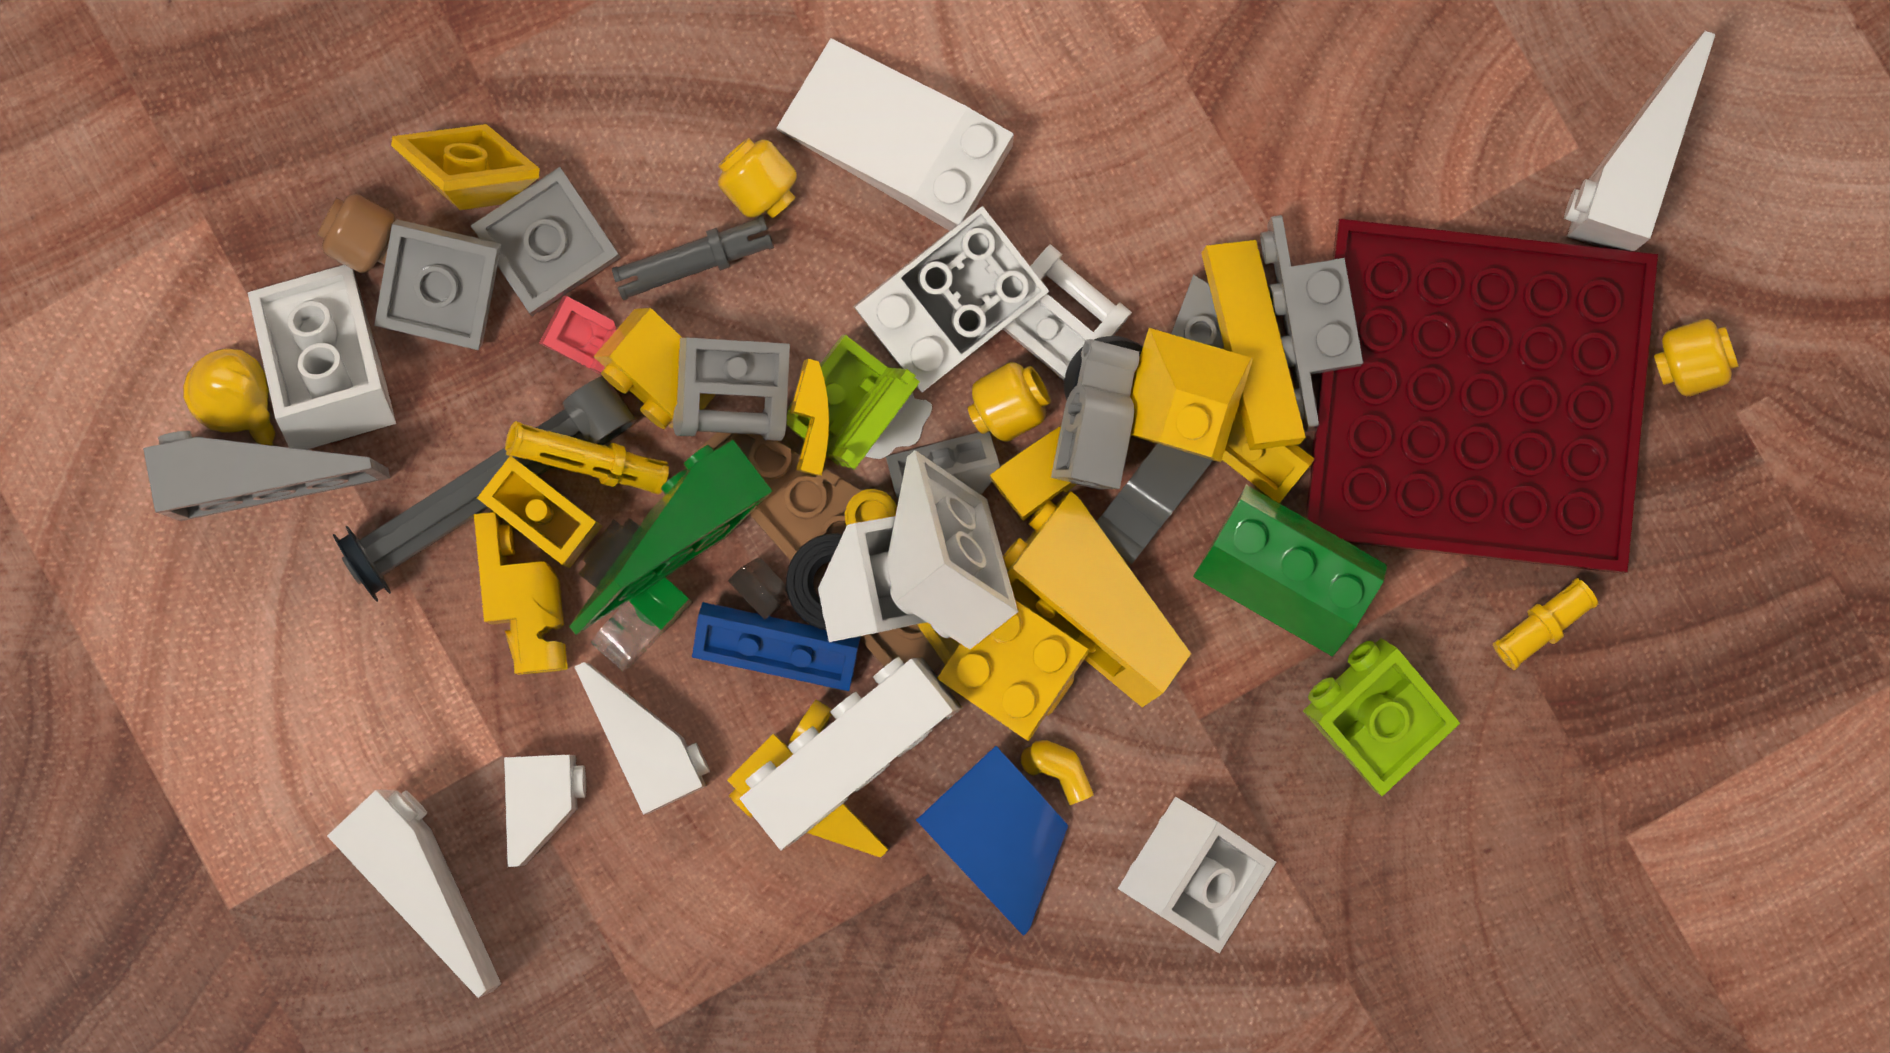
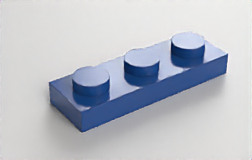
M702 602L698 614L692 658L850 691L861 636L829 642L826 630L811 625Z

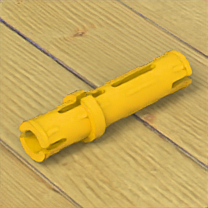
M517 421L511 425L505 443L506 455L529 459L557 468L599 478L601 484L611 487L618 483L659 495L662 492L661 487L667 482L669 473L667 461L626 452L625 447L622 445L611 443L607 447L567 435L534 428Z

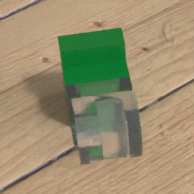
M665 577L620 606L619 610L598 631L591 644L624 672L651 647L693 601Z

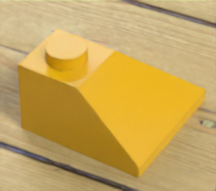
M1149 328L1130 393V398L1134 403V418L1130 435L1221 463L1253 358Z

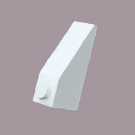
M583 662L575 666L576 672L643 815L652 813L706 787L702 775L710 772L697 743L687 746L685 739L591 664Z

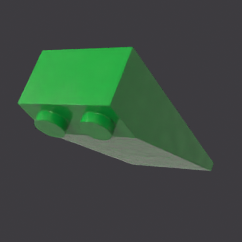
M731 440L715 451L710 445L704 446L684 462L683 465L686 469L677 473L661 487L665 496L648 513L569 626L575 635L724 540L772 492V489L734 440Z

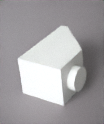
M576 755L504 757L508 867L526 865L578 809L577 798L586 797L585 766H576Z

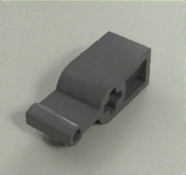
M1157 444L1097 521V524L1125 561L1132 565L1213 460L1161 444Z

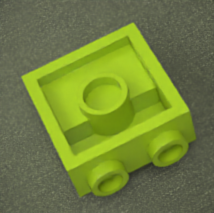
M1380 638L1376 643L1366 641L1357 646L1348 657V663L1351 666L1336 680L1334 678H1326L1316 684L1308 695L1311 703L1303 712L1329 743L1344 755L1368 785L1380 796H1383L1446 738L1460 722L1399 649Z

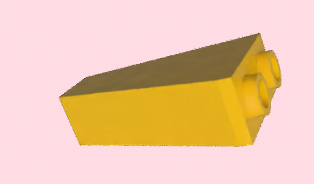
M1070 491L1057 504L1048 500L1029 521L1028 524L1035 530L1025 542L1019 537L1003 555L1014 598L1088 648L1090 652L1084 660L1138 705L1144 707L1165 692L1191 653L1079 497Z

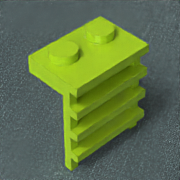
M841 335L820 363L825 380L829 409V436L826 457L837 465L840 464L847 468L851 467L855 470L920 381L908 369L885 366L847 335ZM791 402L787 407L786 426L805 440L810 418L790 413Z

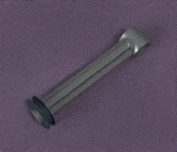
M601 376L573 392L563 401L564 410L536 428L604 445L629 429L636 422V419L616 388ZM505 447L362 539L357 538L348 526H346L348 535L344 538L339 539L333 534L338 547L344 555L342 560L359 585L361 583L364 585L376 602H378V598L375 593L385 588L389 594L391 593L384 580L385 574L473 519L474 514H480L489 508L478 500L477 497L509 458L506 455ZM512 456L537 476L554 467Z

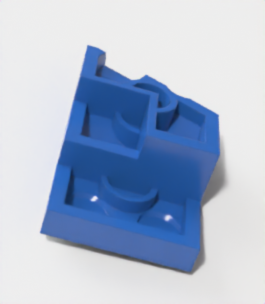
M995 746L920 815L916 821L1024 936L1032 925L1068 824L1001 750Z

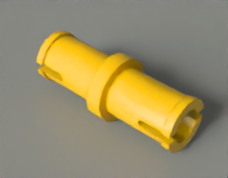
M1576 578L1568 587L1545 605L1536 604L1527 611L1529 617L1500 640L1497 639L1493 643V647L1502 661L1509 668L1516 670L1522 662L1548 642L1555 644L1564 637L1563 630L1591 608L1594 609L1599 605L1598 600L1588 585L1579 580V578Z

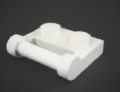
M1050 244L1030 267L1040 280L1047 275L1100 319L1102 323L1092 332L1052 297L1046 294L1005 326L1003 330L1064 380L1071 359L1083 347L1085 340L1113 336L1126 322L1132 312L1120 302L1117 305L1113 304L1060 259L1063 254Z

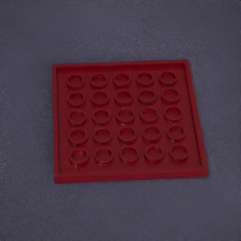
M1338 219L1336 222L1333 260L1345 258L1363 364L1358 367L1322 372L1320 375L1317 404L1319 426L1315 429L1312 452L1314 461L1311 464L1306 519L1344 541L1353 544L1620 574L1627 573L1658 254Z

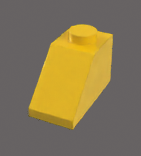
M509 456L477 497L483 504L560 564L568 568L574 564L603 527L512 456Z

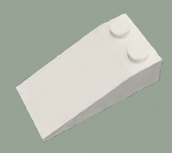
M1705 31L1678 58L1591 177L1583 181L1580 190H1573L1564 215V219L1572 221L1567 237L1600 248L1635 251L1651 238L1716 34Z
M830 38L777 126V130L949 231L974 212L1013 147L1014 138L1012 132L971 108Z
M375 790L327 837L478 998L493 992L501 985V982L433 832L422 820L427 815V811L406 790L402 793L397 790Z

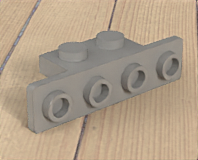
M1282 215L1272 216L1267 224L1268 231L1260 233L1265 264L1274 263L1277 280L1276 284L1269 285V292L1275 316L1283 315L1286 336H1282L1281 341L1288 368L1292 367L1295 383L1294 392L1304 432L1314 431L1319 426L1310 374L1358 367L1363 364L1345 258L1291 267Z

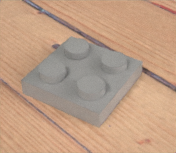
M558 167L471 225L479 239L501 244L498 267L531 316H534L621 258L561 167Z
M396 219L391 227L374 326L479 350L484 341L501 244Z

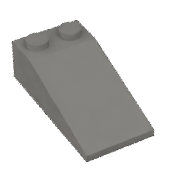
M179 431L161 435L158 437L159 445L143 448L155 512L179 521L390 479L389 469L370 457L192 437L191 431Z

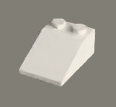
M341 265L248 292L275 419L289 448L307 450L396 424L386 380L353 269L346 265Z
M914 450L906 459L886 562L892 585L890 594L895 604L908 615L915 614L931 624L934 630L942 637H951L968 649H971L1018 613L988 501L985 497Z

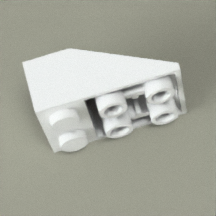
M981 206L853 307L900 367L908 369L916 375L915 378L920 381L917 388L924 392L1046 295L1049 290L985 208Z

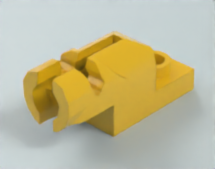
M495 512L474 514L484 622L491 625L510 624V630L504 631L514 663V673L522 675L567 670L565 644L557 641L549 642L543 638L551 629L558 630L564 626L559 578L550 564L544 561L507 565L506 556H514L515 554L512 525L503 524V518Z

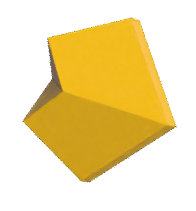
M487 124L392 136L391 146L459 210L502 205L521 193L539 178L540 168Z

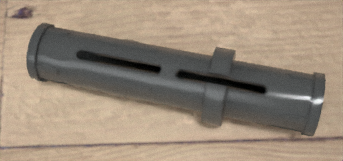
M763 215L722 232H718L717 228L706 231L707 237L620 267H613L612 273L615 282L633 276L638 277V280L618 287L623 301L634 295L718 266L720 271L730 267V261L766 249H773L774 245L770 234L748 240V236L768 229Z

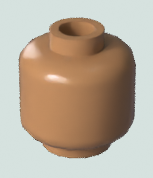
M350 194L344 201L336 197L317 232V236L323 238L322 250L328 257L357 272L366 273L374 267L377 261L385 265L391 227L396 218L390 210L360 194Z

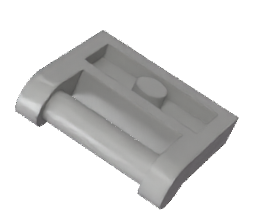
M680 338L677 405L673 415L675 435L693 437L697 431L761 434L764 440L781 441L786 431L790 344ZM700 393L765 397V407L762 413L699 410Z

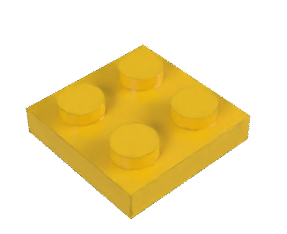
M1015 600L1018 613L973 648L968 649L960 643L937 679L1029 741L1090 650Z

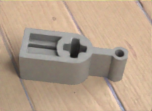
M1087 339L1081 352L1082 363L1078 383L1071 391L1065 405L1051 478L1096 489H1120L1134 418V403L1130 398L1134 373L1139 364V351Z

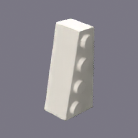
M899 657L895 658L873 676L879 684L863 698L856 691L830 711L836 719L820 733L812 726L788 745V748L793 753L790 758L777 768L769 761L745 781L750 790L739 799L780 851L792 845L841 806L854 791H859L880 775L896 757H901L925 739L933 731L932 728L944 718L949 720L963 708L948 688L937 679L938 676L923 657L912 658L905 664Z

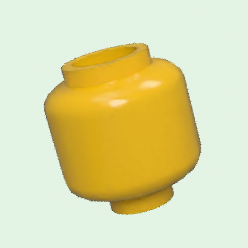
M747 138L718 164V167L722 170L718 186L746 217H757L766 211L771 218H774L795 198L790 188L797 179V172L769 140L763 139L754 143L750 138Z
M1702 319L1668 330L1662 338L1664 352L1654 355L1663 384L1666 385L1674 382L1678 392L1686 397L1728 384L1732 376L1731 369L1739 367L1726 326L1717 328L1716 324L1709 319Z
M1009 362L981 377L973 384L972 399L974 403L969 405L967 409L972 422L981 434L990 431L997 439L1007 442L1040 425L1046 417L1045 406L1051 403V399L1041 377L1032 366L1024 369L1015 362Z

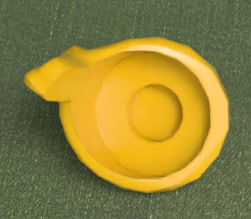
M226 348L210 352L198 360L187 373L183 385V398L194 418L207 428L219 432L249 430L257 444L273 446L275 430L270 423V413L267 410L269 387L265 371L260 363L243 350Z

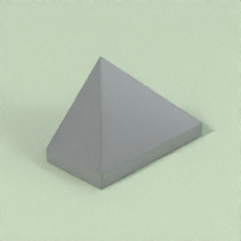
M977 432L886 456L897 498L900 495L907 456L914 450L980 495L992 482L990 474L1000 468L990 432L985 434Z

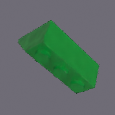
M1246 485L1193 577L1333 657L1357 627L1383 584L1387 564Z

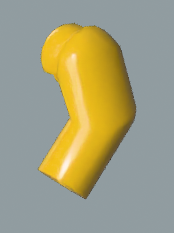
M1048 740L1035 741L1032 747H1027L1023 750L1021 754L1023 769L1033 776L1038 773H1044L1058 778L1069 805L1094 796L1079 757L1073 750Z

